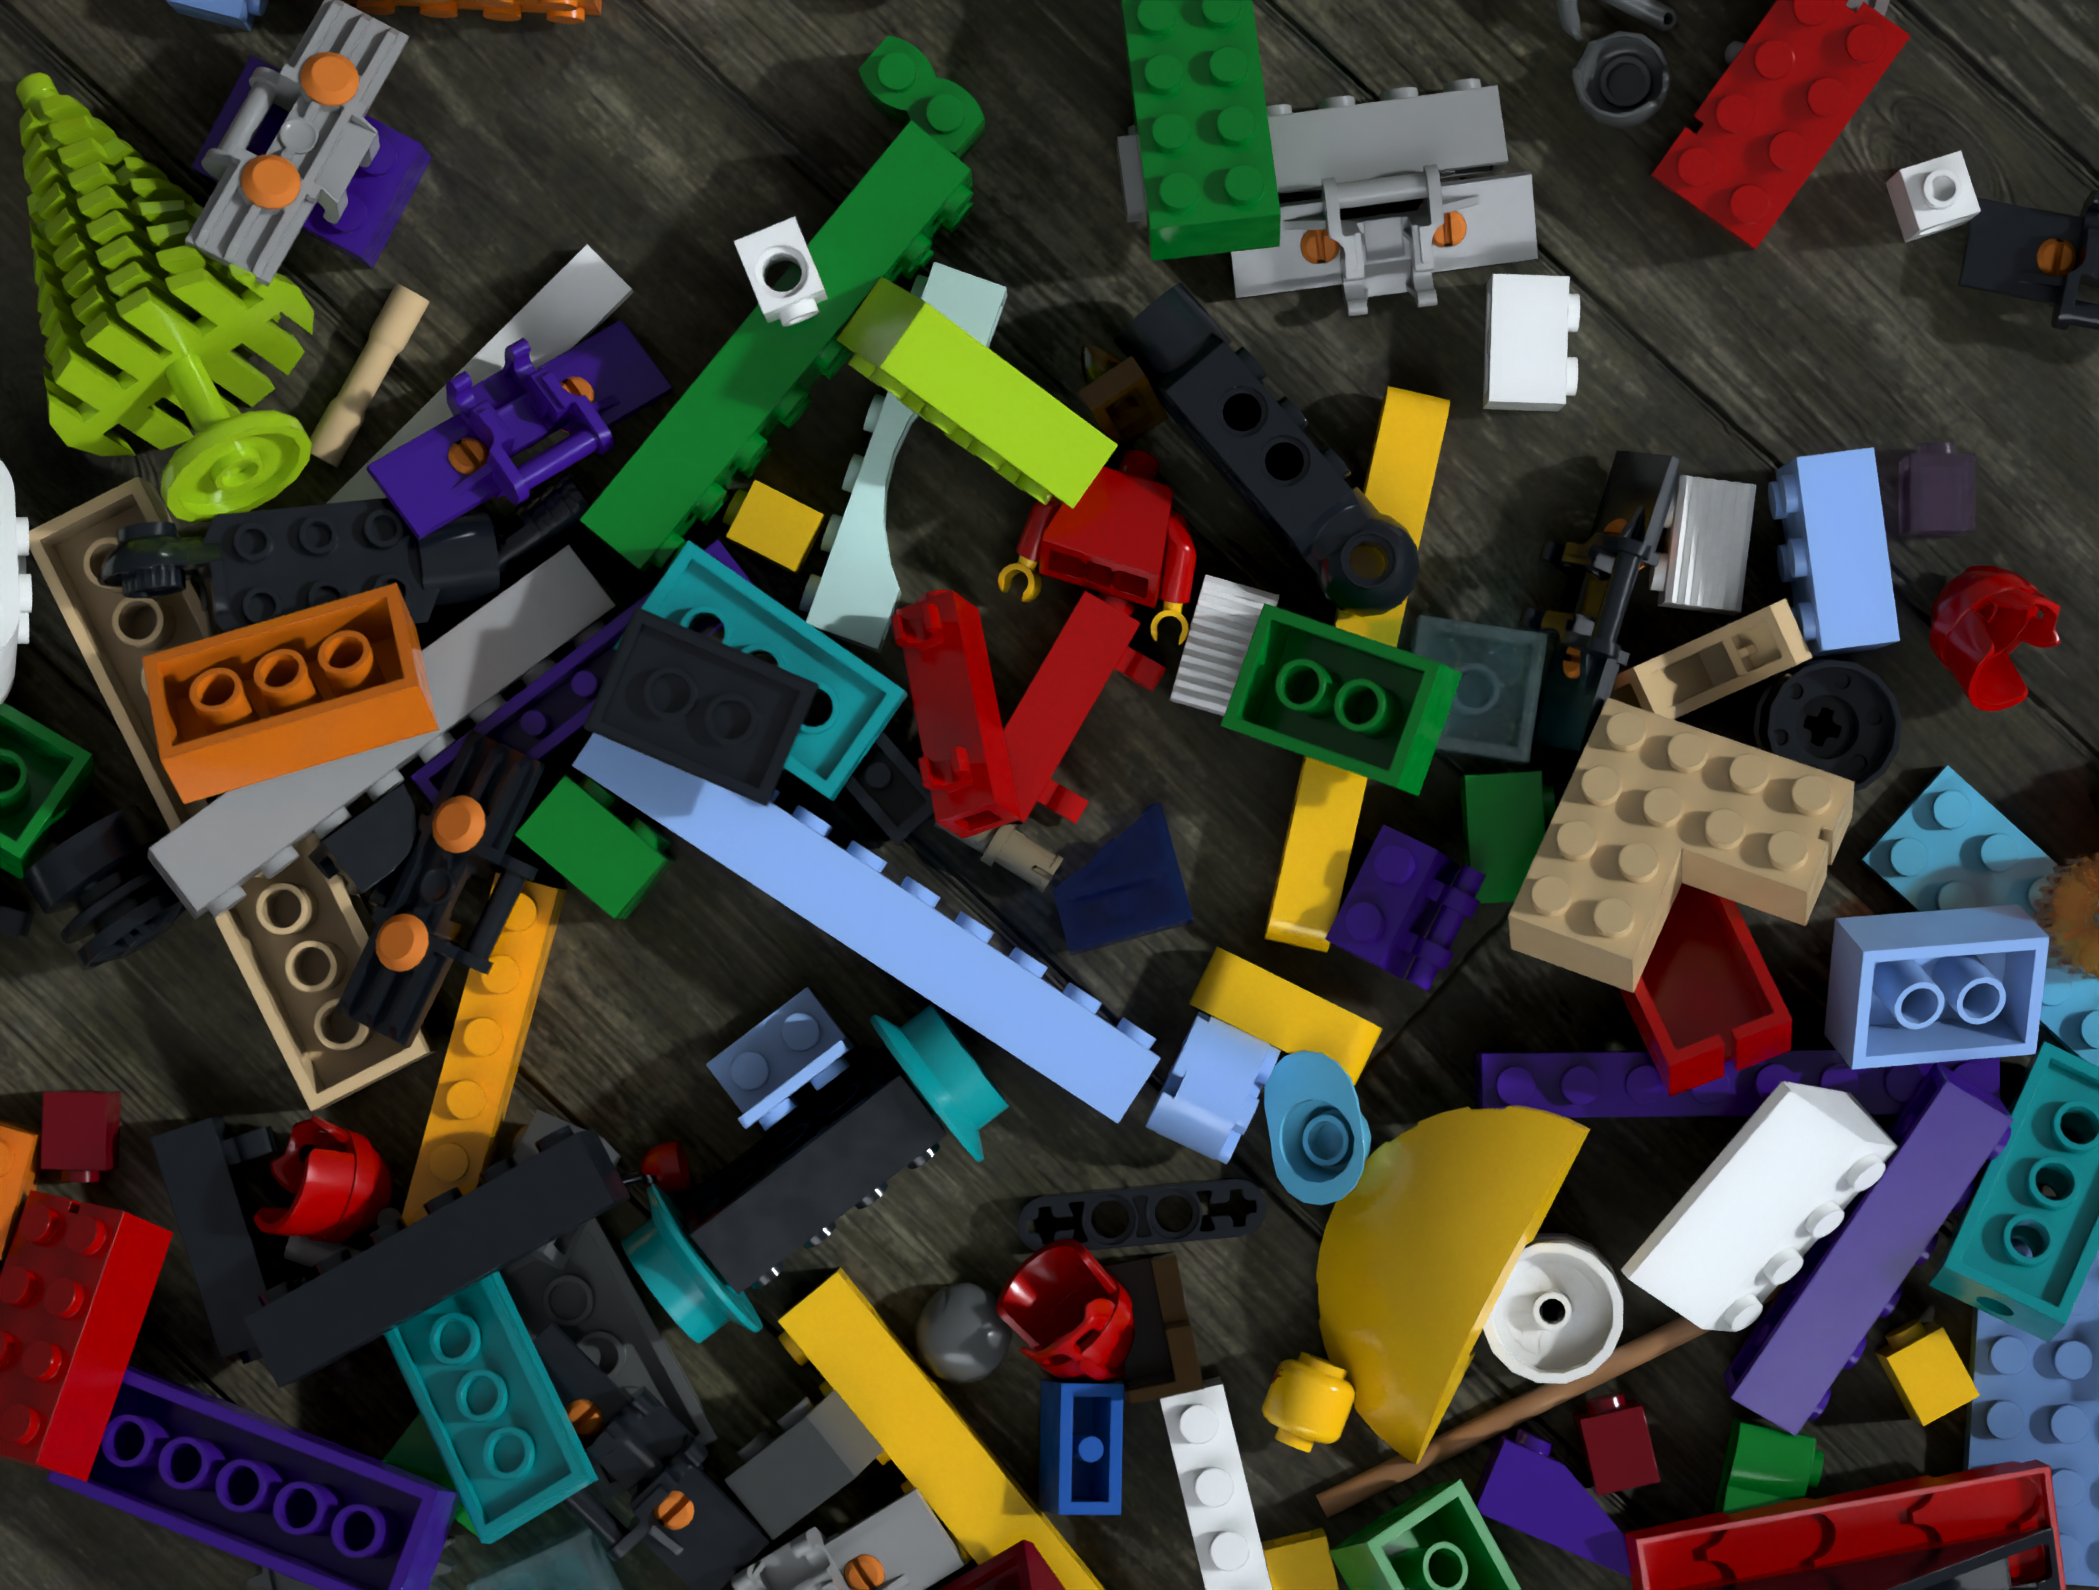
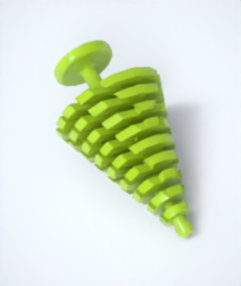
M38 72L25 76L17 84L16 95L26 111L20 119L19 128L21 145L26 151L22 157L24 177L30 185L31 192H33L27 197L29 216L38 224V226H35L29 221L31 247L34 250L35 283L39 287L37 311L42 313L39 321L41 333L48 337L43 356L53 366L52 371L43 366L49 424L68 447L99 456L136 455L124 437L111 430L117 424L122 425L159 450L185 443L173 454L164 468L160 493L166 506L176 518L192 523L212 522L215 515L249 512L275 498L298 478L309 462L312 448L310 438L294 416L276 410L249 411L241 414L232 398L216 388L214 384L217 383L249 406H255L276 388L266 373L248 360L254 355L252 351L288 376L305 351L295 336L278 324L281 318L279 313L282 312L312 335L314 320L312 307L300 288L284 275L276 273L268 287L257 282L255 274L234 264H228L229 267L200 253L196 248L184 245L188 234L204 207L198 205L180 186L171 183L167 176L154 164L145 161L142 155L128 142L118 138L115 132L102 120L92 117L89 110L76 98L69 95H59L54 83L47 74ZM175 404L184 410L196 434L193 436L184 421L164 408Z

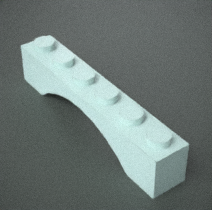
M934 262L929 277L917 275L911 294L926 301L989 348L1007 299V287ZM887 392L886 397L875 394L863 427V430L873 433L865 457L854 454L850 461L842 485V490L851 493L843 517L832 514L821 544V550L830 553L822 577L815 574L810 575L799 606V610L809 613L806 622L821 633L881 653L891 625V616L894 615L901 597V591L891 565L886 533L887 493L896 457L911 425L918 417L917 414L896 400L897 397Z

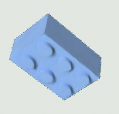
M1874 447L1794 458L1775 471L1777 481L1769 482L1768 498L1772 518L1774 520L1782 519L1785 544L1777 546L1779 576L1782 583L1790 582L1794 607L1790 609L1812 657L1875 650L1900 641Z
M2019 904L1835 918L1824 1035L1852 1070L2036 1054L2049 936Z

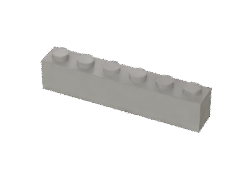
M1476 78L1448 82L1443 85V93L1418 96V89L1416 87L1391 89L1380 93V101L1355 104L1354 96L1331 97L1318 101L1317 110L1292 113V107L1288 104L1266 106L1279 202L1320 197V194H1322L1321 179L1334 177L1336 183L1421 173L1423 172L1424 165L1437 164L1440 180L1502 172L1508 162L1498 85L1481 87L1480 79ZM1135 125L1128 127L1129 135L1117 137L1116 147L1127 223L1146 220Z

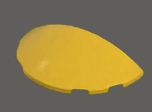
M1511 1105L1503 1109H1470V1106L1426 1118L1419 1121L1415 1127L1403 1132L1390 1142L1386 1141L1366 1159L1364 1170L1355 1188L1344 1198L1336 1201L1325 1227L1316 1271L1320 1315L1318 1321L1324 1347L1329 1361L1349 1370L1346 1380L1355 1387L1356 1398L1354 1400V1408L1382 1440L1415 1465L1421 1461L1475 1355L1472 1349L1525 1245L1533 1242L1590 1131V1128L1567 1117L1542 1109Z

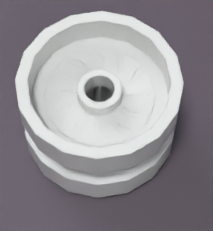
M1538 1233L1533 1242L1525 1245L1483 1330L1492 1352L1513 1373L1536 1383L1567 1384L1592 1374L1612 1355L1623 1330L1622 1288L1612 1264L1592 1244L1567 1233ZM1548 1299H1557L1565 1307V1310L1558 1311L1555 1320H1548L1542 1317L1543 1307L1540 1306Z

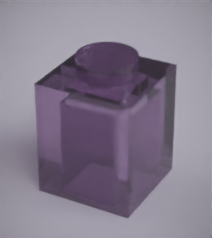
M1928 442L1917 444V453H1910L1899 460V536H1964L1975 531V454H1956V443Z

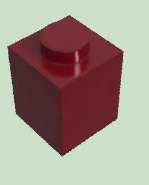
M44 1091L41 1169L60 1170V1181L99 1182V1171L119 1168L121 1091Z
M1616 1392L1587 1399L1586 1405L1588 1410L1572 1413L1589 1487L1597 1496L1661 1482L1642 1404L1635 1399L1625 1401L1624 1393Z

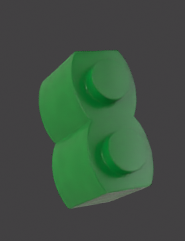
M887 36L858 69L863 90L869 101L879 112L901 124L907 125L912 120L961 161L985 135V118L976 100L958 84L936 77L928 59L909 42L894 36Z
M1734 1416L1726 1444L1721 1479L1716 1492L1712 1514L1723 1512L1728 1515L1804 1498L1807 1487L1817 1488L1822 1474L1824 1453L1821 1450L1815 1449L1816 1438L1809 1432L1799 1431L1795 1436L1776 1425Z

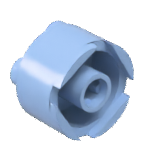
M1198 1012L1160 1090L1145 1127L1208 1158L1228 1164L1241 1135H1244L1259 1103L1257 1097L1263 1084L1265 1085L1269 1079L1281 1050L1212 1016L1209 1017Z

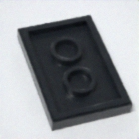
M635 607L584 725V729L768 807L820 685L639 607Z

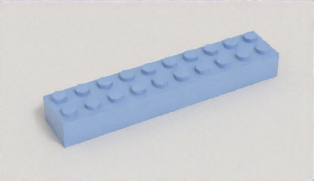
M596 733L592 734L572 764L576 769L1117 1124L1161 1059L1159 1055L1150 1050L1156 1041L1153 1036L1122 1017L1116 1027L1096 1015V1012L1102 1004L1100 1001L1071 982L1061 992L1042 979L1048 967L1019 948L1015 947L1009 957L988 944L994 932L961 911L955 921L948 918L934 908L941 897L914 879L906 876L901 885H898L881 874L887 864L882 858L853 840L846 850L828 839L834 827L804 807L798 805L791 815L776 805L774 802L781 793L775 789L767 807Z

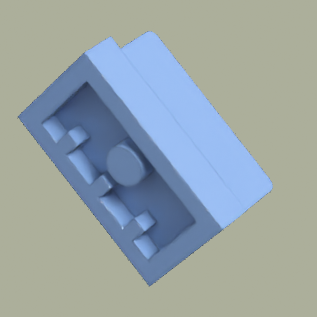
M808 986L709 1061L706 1066L743 1113L738 1118L742 1126L747 1129L756 1122H759L766 1131L800 1105L793 1094L808 1082L818 1091L849 1068L851 1065L844 1055L852 1050L854 1045Z

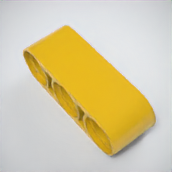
M1216 947L1189 1002L1190 1005L1289 1054L1302 1050L1325 1054L1341 1065L1350 1076L1354 1086L1383 1028L1219 947Z

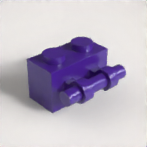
M1383 824L1325 939L1347 953L1402 980L1415 956L1416 959L1405 980L1428 991L1439 969L1446 971L1454 955L1449 949L1465 917L1473 918L1480 904V901L1475 897L1486 875L1463 864L1454 884L1450 886L1460 867L1457 863L1440 851ZM1440 905H1442V907H1441V909H1440V911H1439V913H1438V915H1437V917H1436V919H1435V921H1434V923H1433V925H1432V927H1431V929H1430V931H1429V933H1428V935H1427V937H1426V939H1425L1424 936H1425V934H1426V932H1427V930H1428V928H1429V926H1430V924H1431V922H1432L1434 916L1436 915V913H1437V911H1438Z

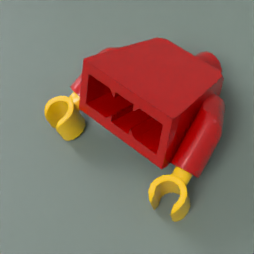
M1129 450L1124 453L1118 471L1102 467L1074 508L1069 507L1054 496L1046 506L1039 501L1035 502L1015 550L1020 555L1018 562L1009 564L999 573L998 585L1000 590L1007 593L1013 577L1019 572H1024L1028 577V586L1025 592H1023V602H1030L1039 595L1042 587L1039 574L1155 608L1159 597L1161 600H1164L1163 611L1153 618L1151 635L1157 642L1159 622L1167 616H1173L1182 625V633L1179 638V645H1181L1189 633V624L1182 615L1183 603L1190 602L1197 555L1185 516L1172 509L1174 491L1167 485L1154 482L1159 469L1158 461L1146 452ZM1037 562H1040L1039 574L1035 570Z

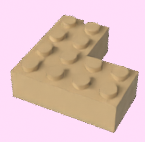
M1607 698L1508 915L1511 949L1634 993L1682 883L1806 926L1827 877V865H1832L1852 819L1855 782Z

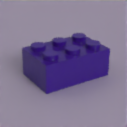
M253 55L248 60L191 167L205 181L214 186H217L219 180L205 171L201 161L209 149H217L252 88L249 84L251 75L257 67H266L278 73L281 72L280 69ZM273 103L247 150L257 156L266 155L290 112ZM366 115L364 119L378 131L380 148L370 166L366 168L359 165L346 188L348 205L337 224H333L324 219L325 209L316 202L300 231L373 269L432 157L421 143Z

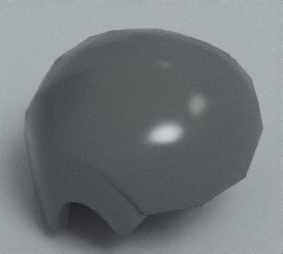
M1617 31L1589 42L1576 67L1572 69V82L1581 108L1598 123L1620 129L1641 125L1652 118L1662 107L1670 90L1672 72L1663 49L1644 34Z
M971 1283L953 1284L950 1287H943L934 1293L920 1311L913 1325L916 1355L919 1362L934 1378L955 1385L981 1380L990 1375L1004 1360L1012 1340V1329L999 1316L996 1308L998 1298L991 1290Z

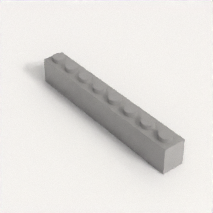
M567 545L421 651L439 730L228 791L151 846L148 850L147 858L195 920L208 910L214 918H218L247 896L241 888L243 884L261 871L269 880L286 869L300 857L294 849L295 846L313 833L321 841L335 833L353 818L347 811V808L365 795H368L373 803L387 795L405 780L399 770L418 756L425 764L433 760L456 742L451 732L470 718L477 726L507 702L503 698V694L521 681L527 687L557 664L553 659L555 656L572 644L578 648L606 626L604 620L609 617L616 605L570 545Z

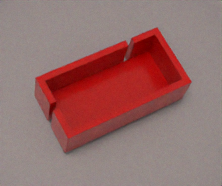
M1776 0L1691 118L1695 123L1702 126L1700 130L1695 134L1685 127L1649 177L1752 250L1757 249L1911 37L1910 34L1865 2L1858 6L1854 12L1846 6L1849 0Z
M1682 883L1634 993L1619 988L1669 1097L1724 1077V1063L1731 1061L1737 1072L1791 1051L1792 1018L1735 901Z
M30 1190L0 1274L1 1459L81 1481H88L173 1232L122 1210L87 1202L80 1203L73 1199Z

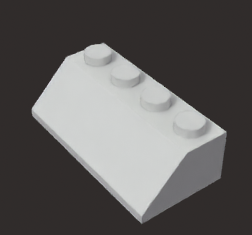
M1782 1081L1624 1265L1621 1271L1630 1281L1701 1329L1727 1332L1742 1330L1751 1325L1760 1316L1763 1310L1762 1303L1779 1284L1791 1279L1801 1269L1803 1265L1802 1257L1819 1238L1828 1235L1839 1226L1844 1218L1843 1210L1860 1191L1871 1187L1880 1179L1885 1171L1886 1166L1884 1163L1899 1146L1851 1093Z

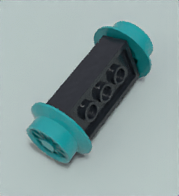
M933 1004L927 1006L901 1027L875 1014L871 1016L869 1020L885 1045L680 1201L682 1209L656 1184H652L647 1188L652 1217L622 1239L621 1243L629 1260L647 1287L672 1319L696 1343L700 1344L730 1320L755 1333L759 1332L763 1328L761 1320L744 1290L750 1285L754 1289L760 1288L773 1280L784 1267L783 1260L802 1245L806 1249H810L824 1241L836 1228L834 1221L853 1206H856L857 1209H863L875 1202L887 1190L888 1184L886 1181L907 1166L909 1169H915L931 1159L940 1148L938 1141L947 1135L936 1114H938L954 1136L978 1163L984 1159L979 1130L1010 1106L967 1046Z

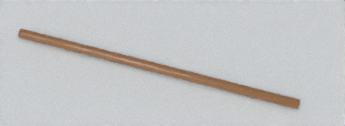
M1980 1170L1978 1171V1173L1976 1174V1176L1973 1178L1974 1181H1976V1178H1977V1176H1978ZM1785 1282L1779 1284L1762 1305L1774 1300ZM1681 1316L1615 1348L1612 1355L1590 1375L1567 1384L1544 1383L1433 1437L1421 1461L1416 1465L1399 1454L1317 1494L1316 1497L1326 1517L1329 1518L1711 1330L1701 1329Z

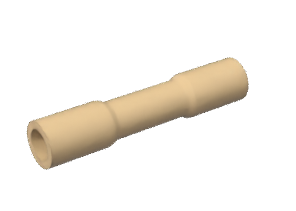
M398 283L395 284L370 329L369 339L340 392L329 403L310 437L312 455L338 468L364 421L367 407L395 357L405 348L430 303L427 299Z

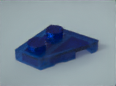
M1161 802L1151 804L1143 811V816L1117 839H1111L1095 853L1092 861L1080 871H1075L1053 890L1070 956L1194 923Z

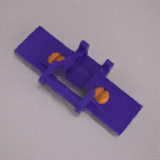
M621 320L536 369L529 356L531 347L525 338H521L506 347L503 369L478 384L472 386V379L465 371L449 379L446 383L447 404L453 417L367 466L368 473L418 540L494 496L498 499L505 495L516 505L528 499L529 490L593 452L602 455L613 449L614 440L609 430L610 428L672 392L673 387ZM558 430L571 434V436L518 467L510 459Z

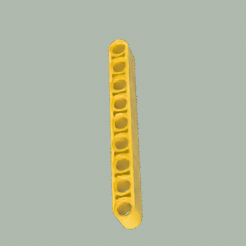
M1387 386L1363 494L1380 513L1391 516L1408 530L1418 550L1447 423L1450 400ZM1368 545L1359 546L1351 552L1350 565L1354 573L1359 577L1375 579L1382 575L1385 567L1384 558L1375 547ZM1408 596L1401 605L1382 615L1361 617L1343 612L1337 608L1333 626L1397 648ZM1305 756L1303 757L1264 939L1325 953L1328 952L1331 942L1325 938L1337 917L1367 778Z

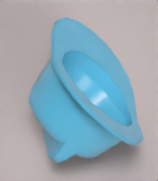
M1302 1050L1284 1056L1274 1066L1264 1086V1107L1277 1178L1289 1194L1303 1203L1326 1205L1339 1201L1355 1188L1364 1170V1163L1370 1154L1371 1146L1368 1122L1360 1112L1358 1096L1353 1082L1337 1061L1321 1052Z

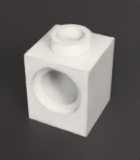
M1961 151L1900 169L1886 182L1905 243L1966 224L1981 212Z
M795 216L734 241L767 323L780 319L785 327L802 322L819 313L816 304L827 300L828 297ZM780 261L793 262L802 269L800 282L795 288L787 292H777L766 285L768 270Z

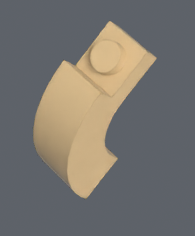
M1785 598L1617 674L1610 698L1674 720L1813 657Z

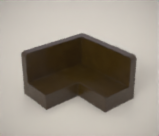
M1175 1251L1103 1266L1105 1271L1124 1287L1132 1302L1135 1337L1131 1351L1123 1363L1126 1374L1122 1376L1127 1404L1203 1390L1204 1386Z

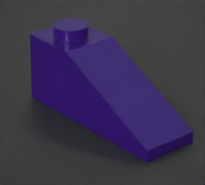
M1518 1429L1515 1439L1502 1433L1497 1435L1471 1497L1479 1513L1631 1578L1630 1561L1628 1560L1624 1534L1561 1460L1551 1455L1554 1444L1522 1429Z

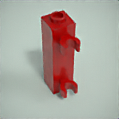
M953 590L926 592L916 599V603L895 610L896 615L891 616L895 643L903 649L923 757L918 759L922 784L925 788L930 789L936 823L964 839L1020 820L1021 818L979 609Z
M1087 591L1083 593L1003 730L1021 818L1018 821L1023 824L1027 821L1037 802L1072 823H1077L1089 801L1051 780L1056 769L1114 670L1152 693L1166 670L1159 663L1128 647L1140 627V622L1130 617L1135 606L1122 598L1102 592L1099 593L1098 597Z

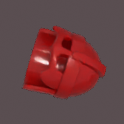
M1970 566L1961 575L1948 581L1935 598L1930 613V647L1942 665L1951 672L1973 706L1983 711L2007 709L2024 701L2028 695V688L2008 655L2022 641L2039 648H2053L2059 645L2060 639L2055 627L2060 612V605L2039 592L2034 585L2013 571L1995 566ZM2039 610L2043 613V618L2037 616Z
M312 1115L311 1119L303 1120L293 1125L285 1154L270 1162L272 1175L277 1182L287 1191L296 1195L291 1207L261 1208L254 1215V1221L262 1232L307 1237L310 1240L322 1243L341 1244L350 1237L371 1229L377 1223L376 1220L379 1212L389 1207L393 1192V1182L388 1165L371 1146L369 1140L362 1134L339 1128L322 1118ZM305 1144L315 1145L314 1149L307 1155L305 1163L299 1159L301 1147Z
M1062 1239L1052 1242L1028 1257L1008 1279L1001 1290L996 1304L999 1316L1030 1346H1022L1019 1352L1035 1361L1051 1375L1060 1379H1095L1109 1383L1115 1382L1126 1373L1123 1363L1131 1351L1135 1337L1132 1302L1124 1287L1105 1271L1089 1250L1075 1239Z

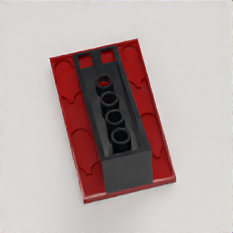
M2037 1459L2022 1463L2009 1461L1935 1478L1926 1475L1820 1499L1801 1498L1728 1515L1719 1512L1624 1533L1628 1560L1630 1561L1629 1568L1633 1590H2066L2051 1466Z

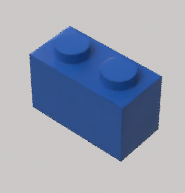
M1041 1380L1038 1510L1057 1515H1121L1124 1384L1104 1383L1101 1381Z

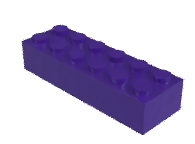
M129 1363L88 1481L85 1482L52 1472L48 1473L46 1481L321 1590H428L461 1502L455 1489Z

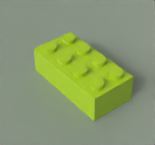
M882 276L837 338L839 343L854 353L848 365L897 397L896 400L945 432L944 435L956 444L983 460L1004 479L1020 490H1024L1045 506L1054 496L1069 507L1074 508L1118 446L926 301Z

